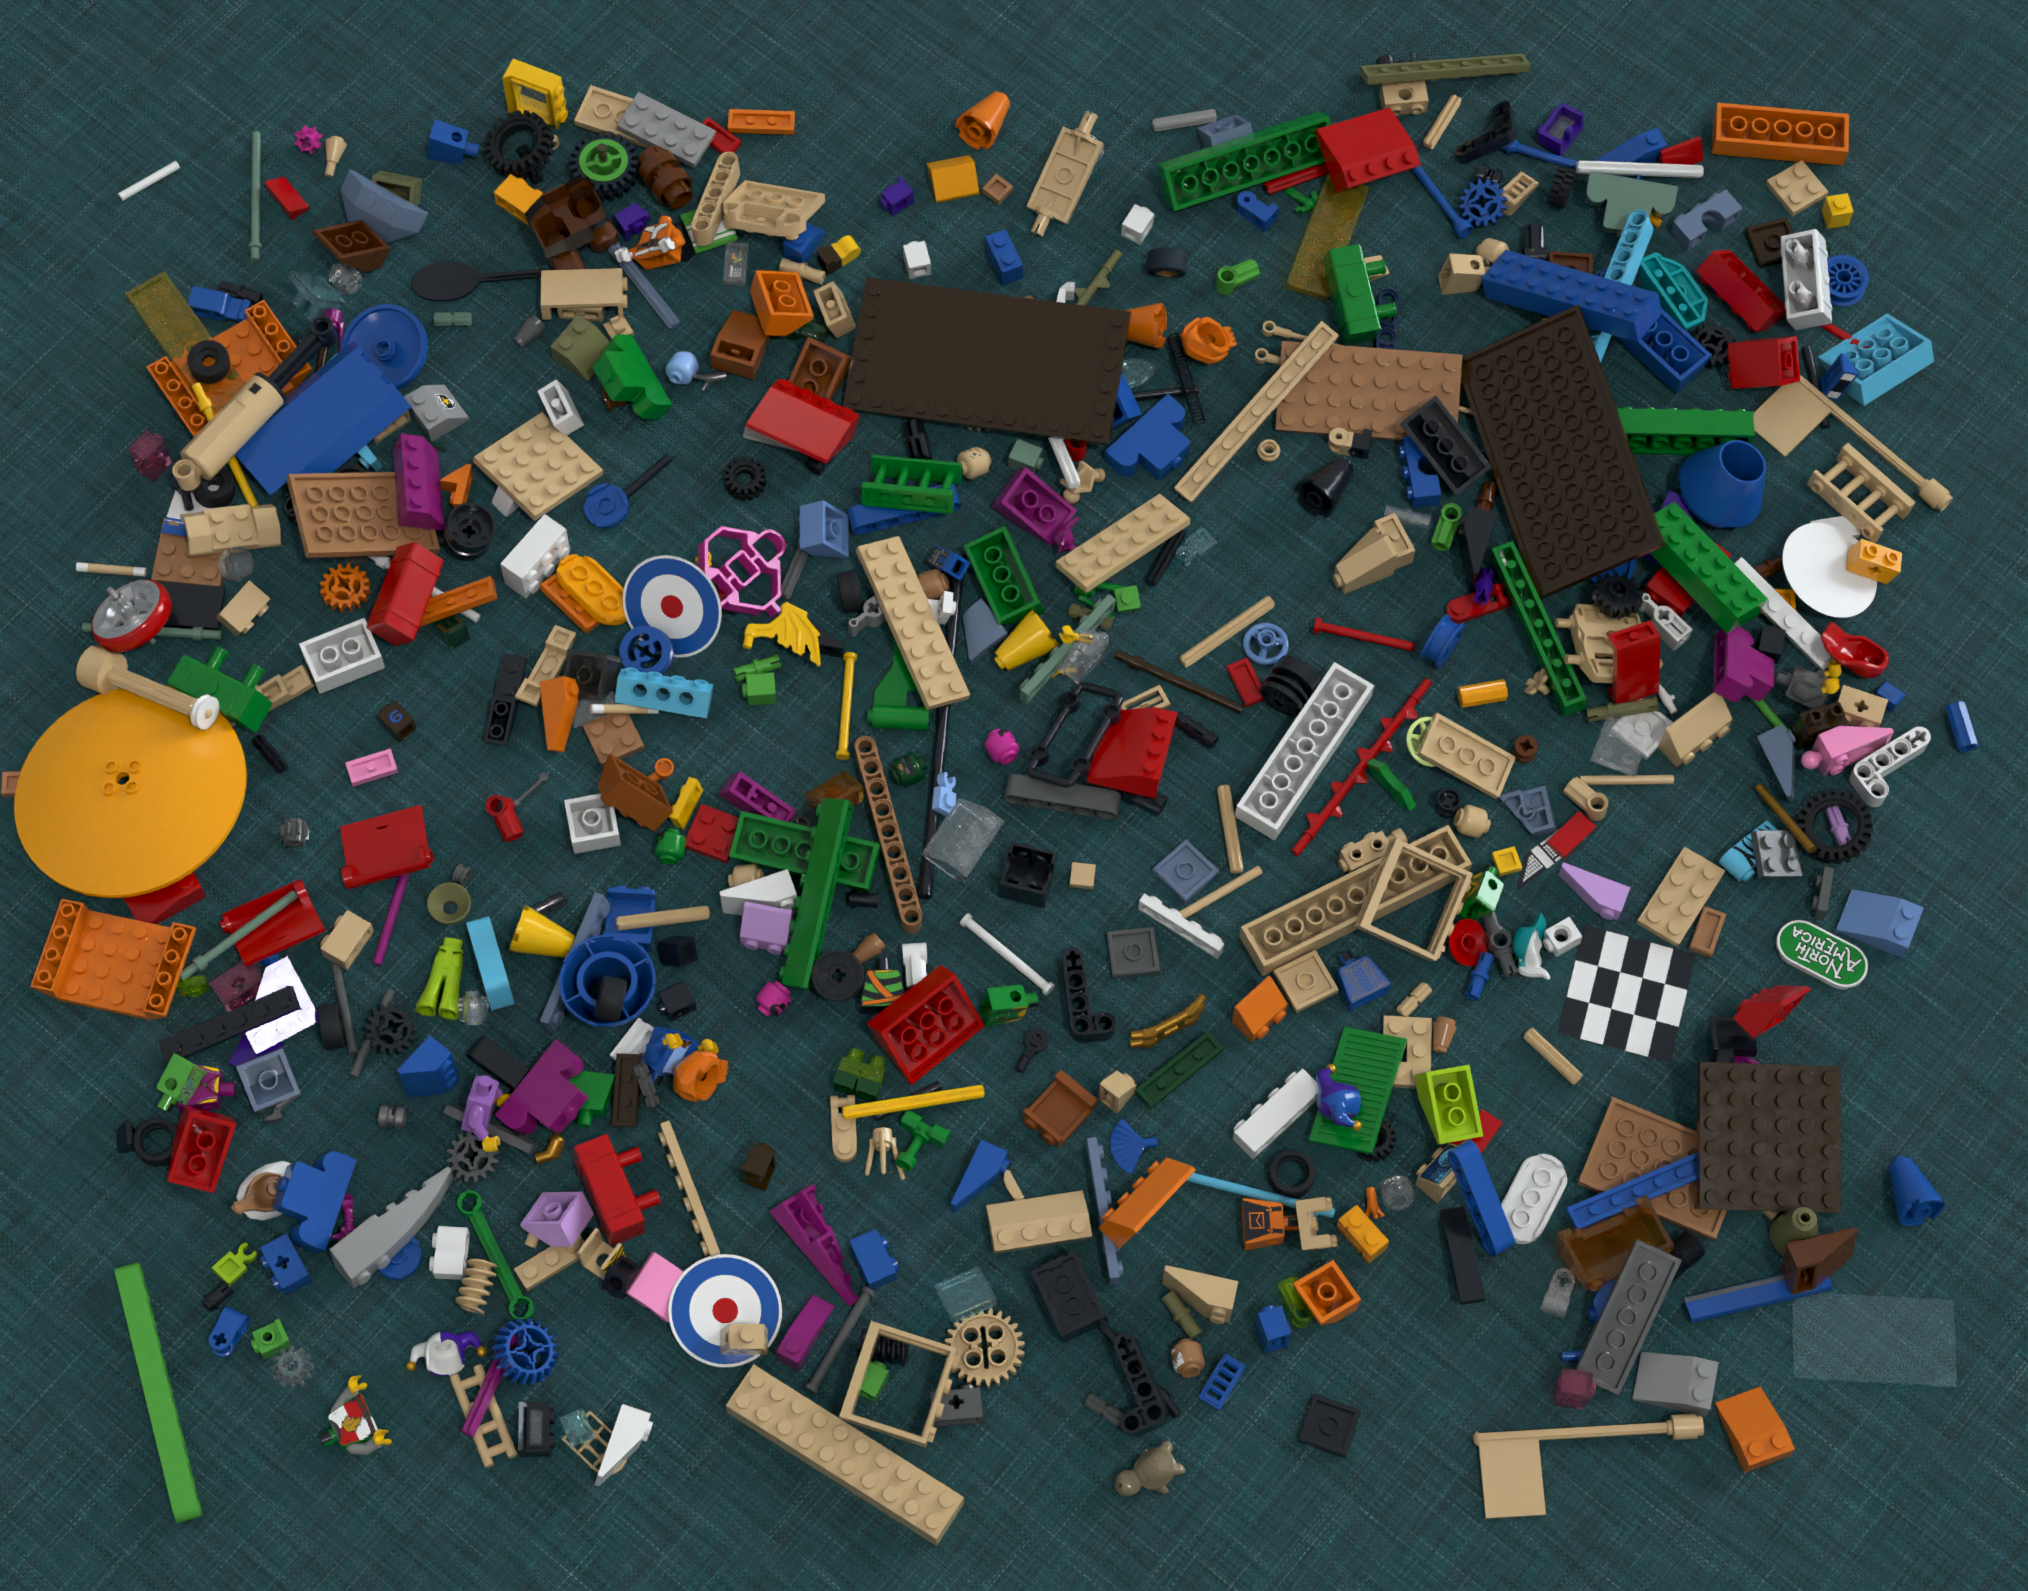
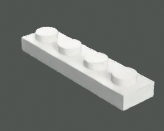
M1145 893L1139 900L1138 910L1216 959L1220 957L1224 948V943L1220 937L1213 933L1208 934L1202 930L1198 923L1194 921L1189 922L1184 919L1179 911L1165 907L1155 896L1149 897Z

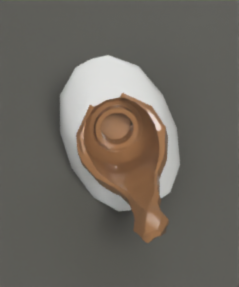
M286 1161L274 1162L251 1172L239 1187L236 1197L238 1202L233 1203L231 1206L232 1211L236 1215H241L244 1212L249 1218L262 1221L280 1216L282 1213L273 1209L278 1193L276 1186L279 1179L284 1176L286 1167L292 1163Z

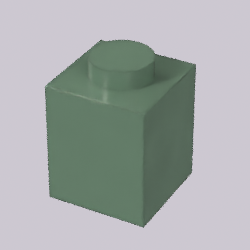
M1017 439L1009 455L1008 468L1017 471L1027 467L1035 474L1037 470L1040 471L1045 461V458L1042 457L1043 448Z

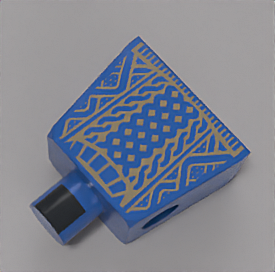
M1351 950L1345 951L1339 956L1343 967L1338 969L1336 978L1349 1012L1389 993L1390 981L1369 956L1356 960Z

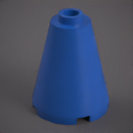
M1904 1156L1894 1158L1888 1169L1897 1219L1901 1222V1225L1917 1226L1924 1224V1218L1929 1216L1931 1219L1936 1218L1945 1208L1942 1197L1911 1158Z

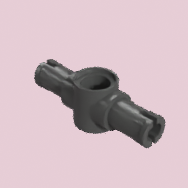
M1494 910V912L1482 916L1487 929L1488 951L1496 960H1499L1504 978H1510V974L1514 977L1519 974V971L1512 957L1511 935L1508 931L1504 930L1503 926H1500ZM1501 940L1504 942L1505 945L1498 946L1494 943V941Z

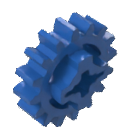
M1478 179V185L1470 182L1471 189L1464 188L1463 191L1466 193V196L1459 198L1464 202L1459 208L1466 210L1462 216L1464 218L1469 217L1468 220L1471 224L1476 221V226L1479 228L1482 223L1488 228L1491 221L1494 224H1498L1496 218H1504L1501 211L1508 209L1503 204L1508 201L1507 197L1502 196L1505 193L1504 189L1497 190L1499 184L1495 182L1491 185L1490 179H1487L1485 184H1483L1481 179ZM1486 189L1493 191L1496 196H1489ZM1477 192V194L1475 195V197H1474L1473 199H1471V197L1473 196V194ZM1483 199L1487 201L1484 208L1479 205ZM1497 207L1496 210L1492 214H1490L1493 208ZM1471 211H1479L1481 217L1475 216Z

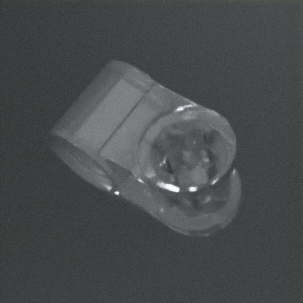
M1561 1268L1554 1273L1548 1290H1546L1540 1311L1564 1319L1575 1282L1574 1274L1570 1270ZM1561 1277L1565 1278L1564 1286L1559 1285Z

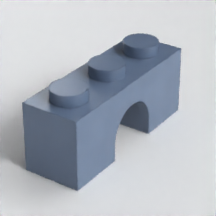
M1727 190L1721 193L1716 192L1709 197L1708 201L1703 204H1696L1687 214L1678 215L1673 220L1670 233L1687 252L1705 240L1708 230L1703 225V222H1713L1723 230L1739 220L1743 208Z

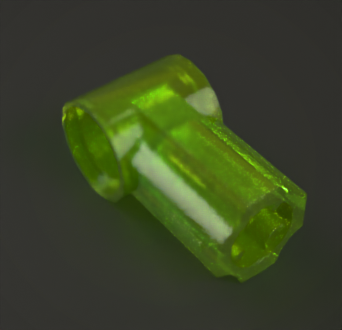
M1289 1277L1278 1283L1277 1286L1290 1312L1293 1325L1298 1328H1306L1311 1324L1313 1314L1292 1286L1294 1282L1299 1280L1298 1277ZM1298 1310H1305L1309 1317L1300 1318L1296 1312Z

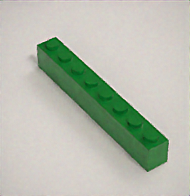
M1511 541L1492 548L1491 562L1505 588V592L1509 597L1541 669L1544 668L1548 676L1547 683L1563 717L1584 710L1587 698L1571 664H1565L1564 662L1566 653L1514 542Z

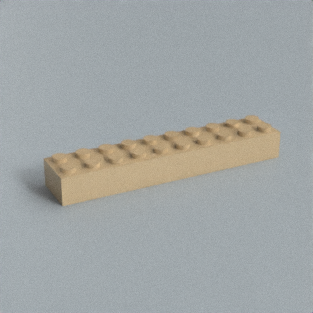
M1449 825L1410 843L1414 847L1470 872L1472 863ZM1400 853L1372 922L1456 881L1457 878L1404 853ZM1382 858L1241 926L1239 937L1260 974L1264 976L1305 954L1357 930L1354 924Z
M754 1364L726 1404V1410L729 1415L936 1546L964 1505L963 1496Z

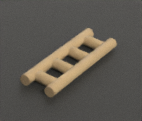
M482 1364L473 1367L474 1376L462 1381L459 1374L449 1377L465 1419L474 1403H470L465 1390L478 1384L481 1387L486 1376ZM494 1395L488 1406L493 1420L479 1425L473 1437L485 1468L492 1467L494 1465L492 1457L503 1452L507 1453L508 1458L518 1455ZM497 1429L502 1442L488 1448L483 1435Z

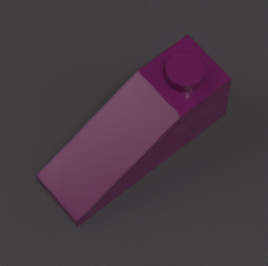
M740 771L728 776L718 794L745 812L789 822L796 812L794 808Z
M812 1295L776 1351L777 1360L799 1371L835 1306Z

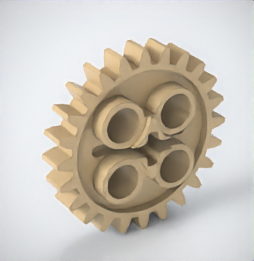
M980 1308L978 1315H975L970 1310L969 1318L961 1314L960 1319L962 1323L954 1321L953 1326L956 1330L948 1329V1335L951 1338L945 1339V1344L957 1348V1356H960L957 1370H951V1372L960 1371L958 1379L961 1380L966 1376L967 1385H970L974 1380L976 1381L977 1388L981 1386L982 1382H985L987 1389H989L990 1382L992 1381L997 1386H1000V1378L1008 1382L1009 1377L1007 1373L1016 1375V1369L1013 1366L1021 1367L1022 1362L1018 1358L1024 1357V1351L1019 1349L1025 1347V1342L1018 1341L1022 1338L1023 1333L1015 1332L1018 1324L1009 1325L1011 1317L1008 1316L1003 1320L1002 1311H999L995 1316L993 1315L992 1308L989 1309L988 1314H984L983 1309ZM981 1327L985 1328L988 1369L984 1368L983 1350L981 1348ZM997 1330L1002 1333V1337L992 1339L989 1333ZM967 1333H974L978 1338L973 1342H969L964 1336ZM996 1354H1000L1005 1360L998 1364L993 1362L991 1358ZM977 1357L980 1363L971 1366L967 1363V1359Z

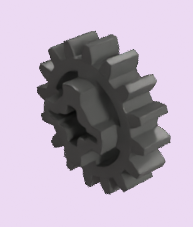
M467 1131L466 1137L461 1133L458 1134L460 1140L458 1142L451 1141L455 1146L454 1149H447V1152L452 1155L451 1158L446 1159L449 1164H453L450 1168L452 1173L457 1172L456 1177L459 1180L464 1177L465 1182L469 1184L472 1178L477 1184L480 1183V1177L488 1180V1172L496 1173L493 1165L500 1164V1161L495 1159V1156L500 1155L501 1152L499 1150L485 1152L483 1148L479 1149L477 1141L482 1142L483 1140H479L471 1132ZM473 1152L477 1153L478 1156L474 1157V1161H471L469 1158L473 1157ZM460 1165H468L470 1172L464 1171Z

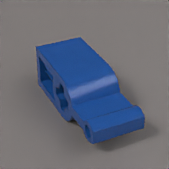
M195 286L192 288L187 303L191 316L216 321L229 319L239 323L247 319L245 310L251 307V301L232 298L224 292Z

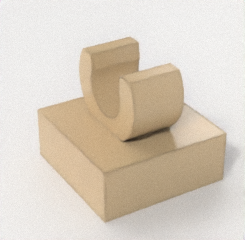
M617 315L611 318L609 322L603 324V329L610 340L617 334L634 336V332L624 316L619 318Z

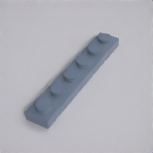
M594 893L570 951L582 941L600 935V926L610 911V903L603 894ZM558 979L540 1019L542 1025L547 1030L556 1032L558 1025H561L563 1022L566 1008L560 995Z
M1097 1137L1087 1138L1086 1148L1100 1227L1104 1222L1102 1217L1109 1210L1108 1206L1112 1205L1110 1191H1105L1104 1182H1108L1107 1170L1101 1167L1100 1159H1104L1102 1144L1098 1145ZM1100 1230L1109 1285L1119 1284L1120 1276H1123L1122 1261H1117L1116 1252H1119V1248Z

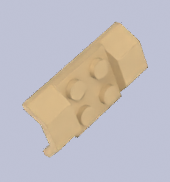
M246 504L180 514V519L184 523L188 538L189 556L281 545L280 524L276 508L272 504L257 506Z

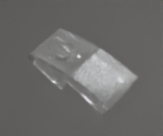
M612 688L602 690L578 701L572 722L574 728L578 729L588 722L607 715L591 714V704H619L614 703L615 694Z

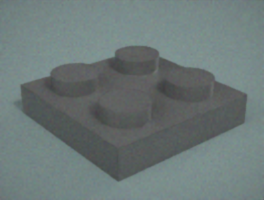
M1789 830L1754 831L1751 833L1758 879H1787L1802 876L1796 838Z

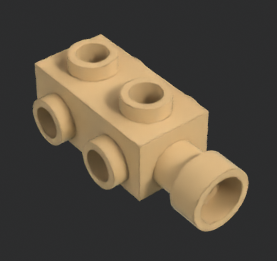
M1398 828L1387 837H1385L1383 831L1378 833L1371 832L1357 843L1350 842L1344 845L1342 850H1340V859L1338 860L1340 869L1343 873L1348 872L1349 874L1382 858L1390 839L1397 838L1408 843L1401 828ZM1379 843L1381 847L1375 848L1374 845ZM1359 853L1361 856L1359 858L1353 857V855Z

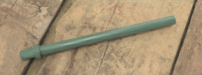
M258 131L252 132L251 242L248 244L252 262L260 261V251L262 250V244L260 243L261 133Z

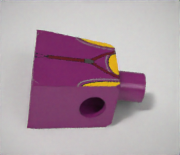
M197 1065L206 1071L207 1074L186 1106L205 1111L218 1110L222 1105V1096H236V1082H224V1076L218 1068ZM178 1102L177 1107L182 1114L184 1104Z

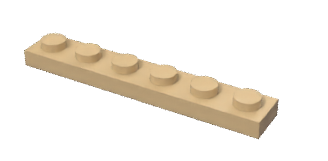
M670 1121L660 1123L662 1132H659L658 1136L662 1146L667 1145L670 1154L666 1156L670 1167H675L678 1175L675 1176L679 1190L684 1189L687 1196L683 1198L685 1207L688 1212L692 1211L695 1219L691 1220L696 1234L701 1233L704 1240L700 1242L704 1256L709 1255L713 1257L720 1255L718 1245Z

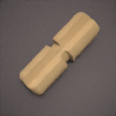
M1420 983L1410 994L1411 997H1407L1397 1007V1012L1403 1017H1408L1418 1007V1003L1421 1004L1431 994L1432 989L1427 983Z

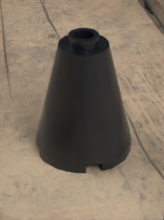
M1337 458L1302 479L1295 488V493L1298 491L1299 494L1297 498L1299 504L1313 516L1318 514L1324 515L1322 518L1331 516L1354 473L1352 464L1346 459Z

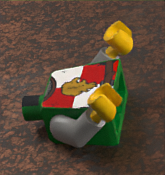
M361 1375L352 1376L349 1379L347 1388L338 1397L330 1410V1414L327 1416L332 1428L319 1434L325 1448L339 1441L344 1452L369 1455L382 1445H390L392 1443L391 1439H384V1435L389 1433V1430L378 1429L362 1393L358 1394L359 1390L367 1388V1383H361L358 1386V1379L361 1378Z

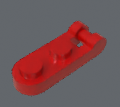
M1497 583L1489 594L1487 604L1481 605L1482 599L1477 604L1474 600L1475 593L1450 601L1447 605L1446 614L1451 616L1450 620L1454 623H1463L1509 607L1511 602L1509 597H1506L1504 594L1505 588L1503 584ZM1495 596L1497 601L1491 602L1490 598Z

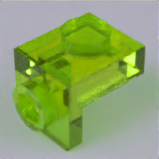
M205 975L188 977L184 981L179 978L176 987L180 996L198 997L203 995V993L210 992L209 983Z

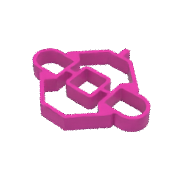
M721 526L698 546L699 568L727 596L721 602V607L724 610L759 615L765 610L771 618L781 611V608L775 602L781 596V567L778 558L785 552L786 548L785 540L780 533L768 529L757 535L756 532ZM716 535L740 539L741 550L719 569L708 566V542ZM761 538L769 539L775 545L776 555L769 562H766L753 547V544ZM735 559L751 575L744 583L728 566ZM760 572L771 575V600L767 604L757 606L739 602L738 591L756 578Z

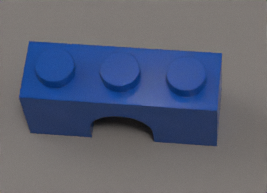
M1410 436L1403 437L1402 445L1398 446L1399 459L1404 461L1402 476L1404 480L1407 479L1408 486H1406L1407 500H1411L1412 508L1439 505L1441 490L1438 474L1425 475L1419 470V467L1431 465V463Z

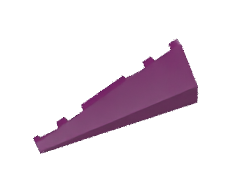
M812 1184L769 1212L848 1306L858 1301L859 1295L855 1296L850 1286L852 1281L851 1275L846 1274L841 1263L844 1260L831 1226H827L822 1215L824 1207L822 1204L817 1203L814 1195L816 1187Z

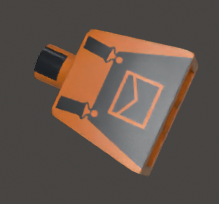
M1243 1199L1241 1207L1244 1250L1281 1244L1284 1241V1231L1298 1230V1217L1283 1216V1205L1281 1203Z

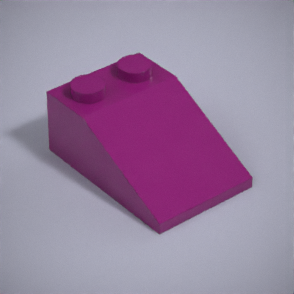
M1027 467L1017 470L991 505L1008 521L1050 546L1055 542L1056 531L1070 520L1077 511V509Z

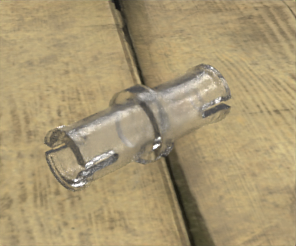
M1386 504L1383 517L1396 513L1399 521L1403 523L1402 525L1407 526L1409 524L1428 529L1431 515L1411 511V508H1406L1405 510Z

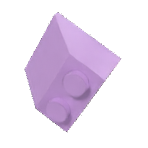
M745 901L740 931L741 945L750 950L765 949L775 955L784 953L786 944L791 941L792 933L789 932L793 919L792 910Z
M543 1192L520 1225L522 1229L551 1247H572L594 1214L583 1192Z

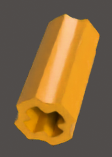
M1504 679L1460 686L1457 690L1459 703L1462 708L1504 701L1508 697V690Z

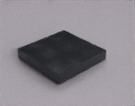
M1314 1394L1298 1442L1345 1458L1361 1410Z

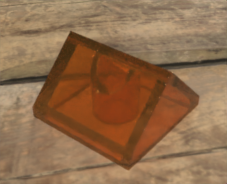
M845 771L804 794L815 812L818 803H822L824 797L850 800L853 806L864 800L862 784Z

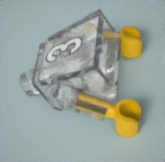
M1066 625L1062 627L1064 633H1059L1060 638L1065 644H1070L1074 640L1075 642L1072 644L1061 668L1053 677L1060 674L1061 676L1069 677L1078 684L1101 660L1109 644V637L1106 633L1102 631L1096 632L1094 629H1089L1087 632L1078 631L1074 633L1072 628Z

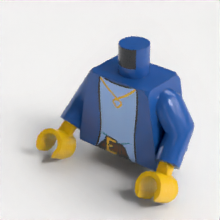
M655 1026L649 1043L646 1045L643 1062L652 1068L649 1074H651L653 1082L660 1085L665 1074L674 1075L675 1067L688 1054L696 1050L710 1051L717 1054L719 1050L717 1044L709 1039H704L700 1045L699 1042L683 1031Z

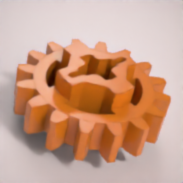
M350 563L346 565V568H342L341 564H338L337 570H334L332 567L329 568L331 574H323L325 581L320 582L322 589L320 593L321 597H324V603L326 605L330 604L332 610L339 607L340 613H343L345 608L353 612V606L360 609V602H367L366 595L371 594L369 587L371 584L366 572H360L359 566L352 569Z

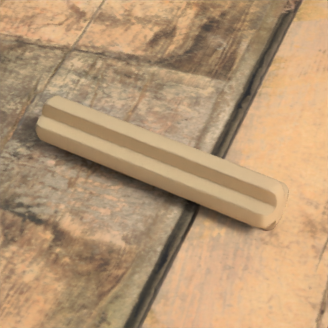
M1456 95L1450 96L1425 137L1424 147L1429 150L1435 147L1460 106V97Z
M1530 1028L1524 1034V1039L1568 1081L1576 1084L1582 1078V1073L1534 1028Z

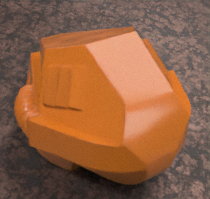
M1197 317L1187 324L1180 334L1186 355L1209 365L1223 360L1228 355V350L1237 345L1231 328L1228 326L1221 327L1218 322L1210 317Z
M696 1050L688 1054L674 1069L673 1089L675 1093L683 1099L693 1102L709 1099L717 1088V1084L726 1081L728 1061L719 1059L715 1053L710 1051Z

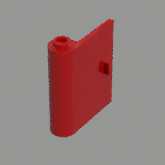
M421 805L340 826L346 866L342 867V877L348 890L431 868V863L434 862L432 850L428 846Z
M301 879L221 914L223 919L219 920V923L224 933L229 932L231 935L292 890L298 895L295 901L235 943L245 967L326 931Z

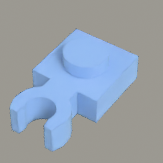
M946 772L940 773L937 776L939 786L934 787L932 809L946 817H951L955 814L956 793L952 792V788L956 784V778L954 776L947 778Z

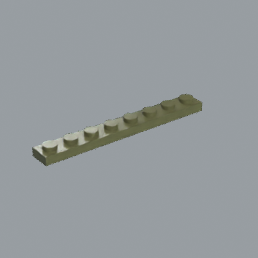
M1521 53L1360 66L1359 74L1366 84H1397L1403 81L1418 82L1428 79L1436 81L1441 78L1458 79L1467 76H1498L1505 73L1520 74L1521 72H1529L1530 63Z

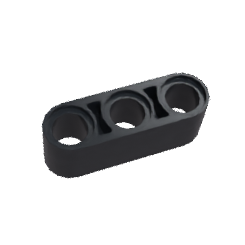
M484 1036L466 1054L475 1065L512 1092L530 1072L529 1068Z

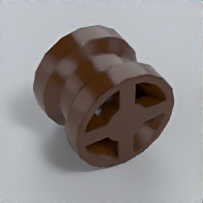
M605 389L600 390L607 411L613 410L615 406L621 407L625 405V401H612Z
M1522 735L1517 738L1512 753L1516 757L1515 760L1524 764L1530 763L1535 758L1538 749L1537 741L1529 735Z

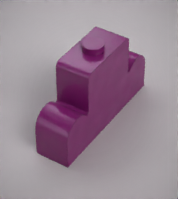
M1740 627L1728 634L1721 628L1715 635L1713 691L1733 702L1740 701L1744 695L1760 702L1774 687V660L1752 648L1751 646L1754 643L1752 636Z
M555 1039L495 1116L521 1135L527 1136L534 1132L537 1127V1119L553 1132L560 1134L568 1123L575 1119L580 1108L588 1100V1096L570 1081V1078H575L582 1072L583 1060L565 1044Z

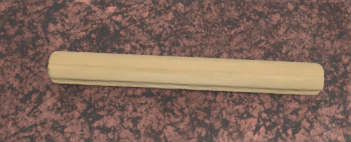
M1270 596L1264 597L1180 656L1181 664L1184 667H1189L1274 608L1275 603Z

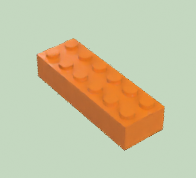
M1717 103L1713 115L1712 154L1796 162L1803 160L1807 163L1842 166L1846 160L1849 149V114Z

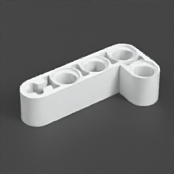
M1915 727L1862 759L1854 766L1849 781L1868 806L1879 807L1883 804L1889 792V787L1883 777L1922 754L1931 739L1929 731L1924 727ZM1895 750L1902 751L1904 755L1897 754ZM1876 761L1883 762L1885 766L1878 765ZM1858 772L1864 773L1866 778L1860 777ZM1872 791L1879 792L1881 796L1874 795Z

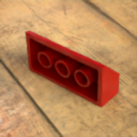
M1731 250L1712 251L1696 270L1700 275V280L1707 286H1711L1716 291L1715 295L1722 301H1726L1731 306V311L1746 321L1745 324L1750 330L1754 332L1766 331L1786 316L1785 304Z

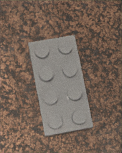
M640 92L637 93L617 124L618 131L650 147L659 146L662 150H670L678 161L694 169L716 135V130Z

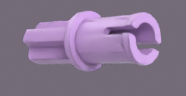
M1838 806L1827 808L1826 814L1832 827L1830 831L1834 834L1838 846H1842L1852 840L1848 832L1849 825L1844 822Z

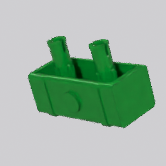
M1361 244L1328 250L1323 259V265L1343 345L1376 339L1382 330L1379 319L1397 315L1395 302L1375 305L1368 277L1386 274L1385 261L1382 259L1365 263Z
M215 646L206 664L183 655L170 676L167 685L194 698H200L206 694L217 698L220 706L219 712L226 719L242 728L256 732L272 706V702L255 689L265 670L252 663L243 681L239 682L218 671L229 654L219 646Z

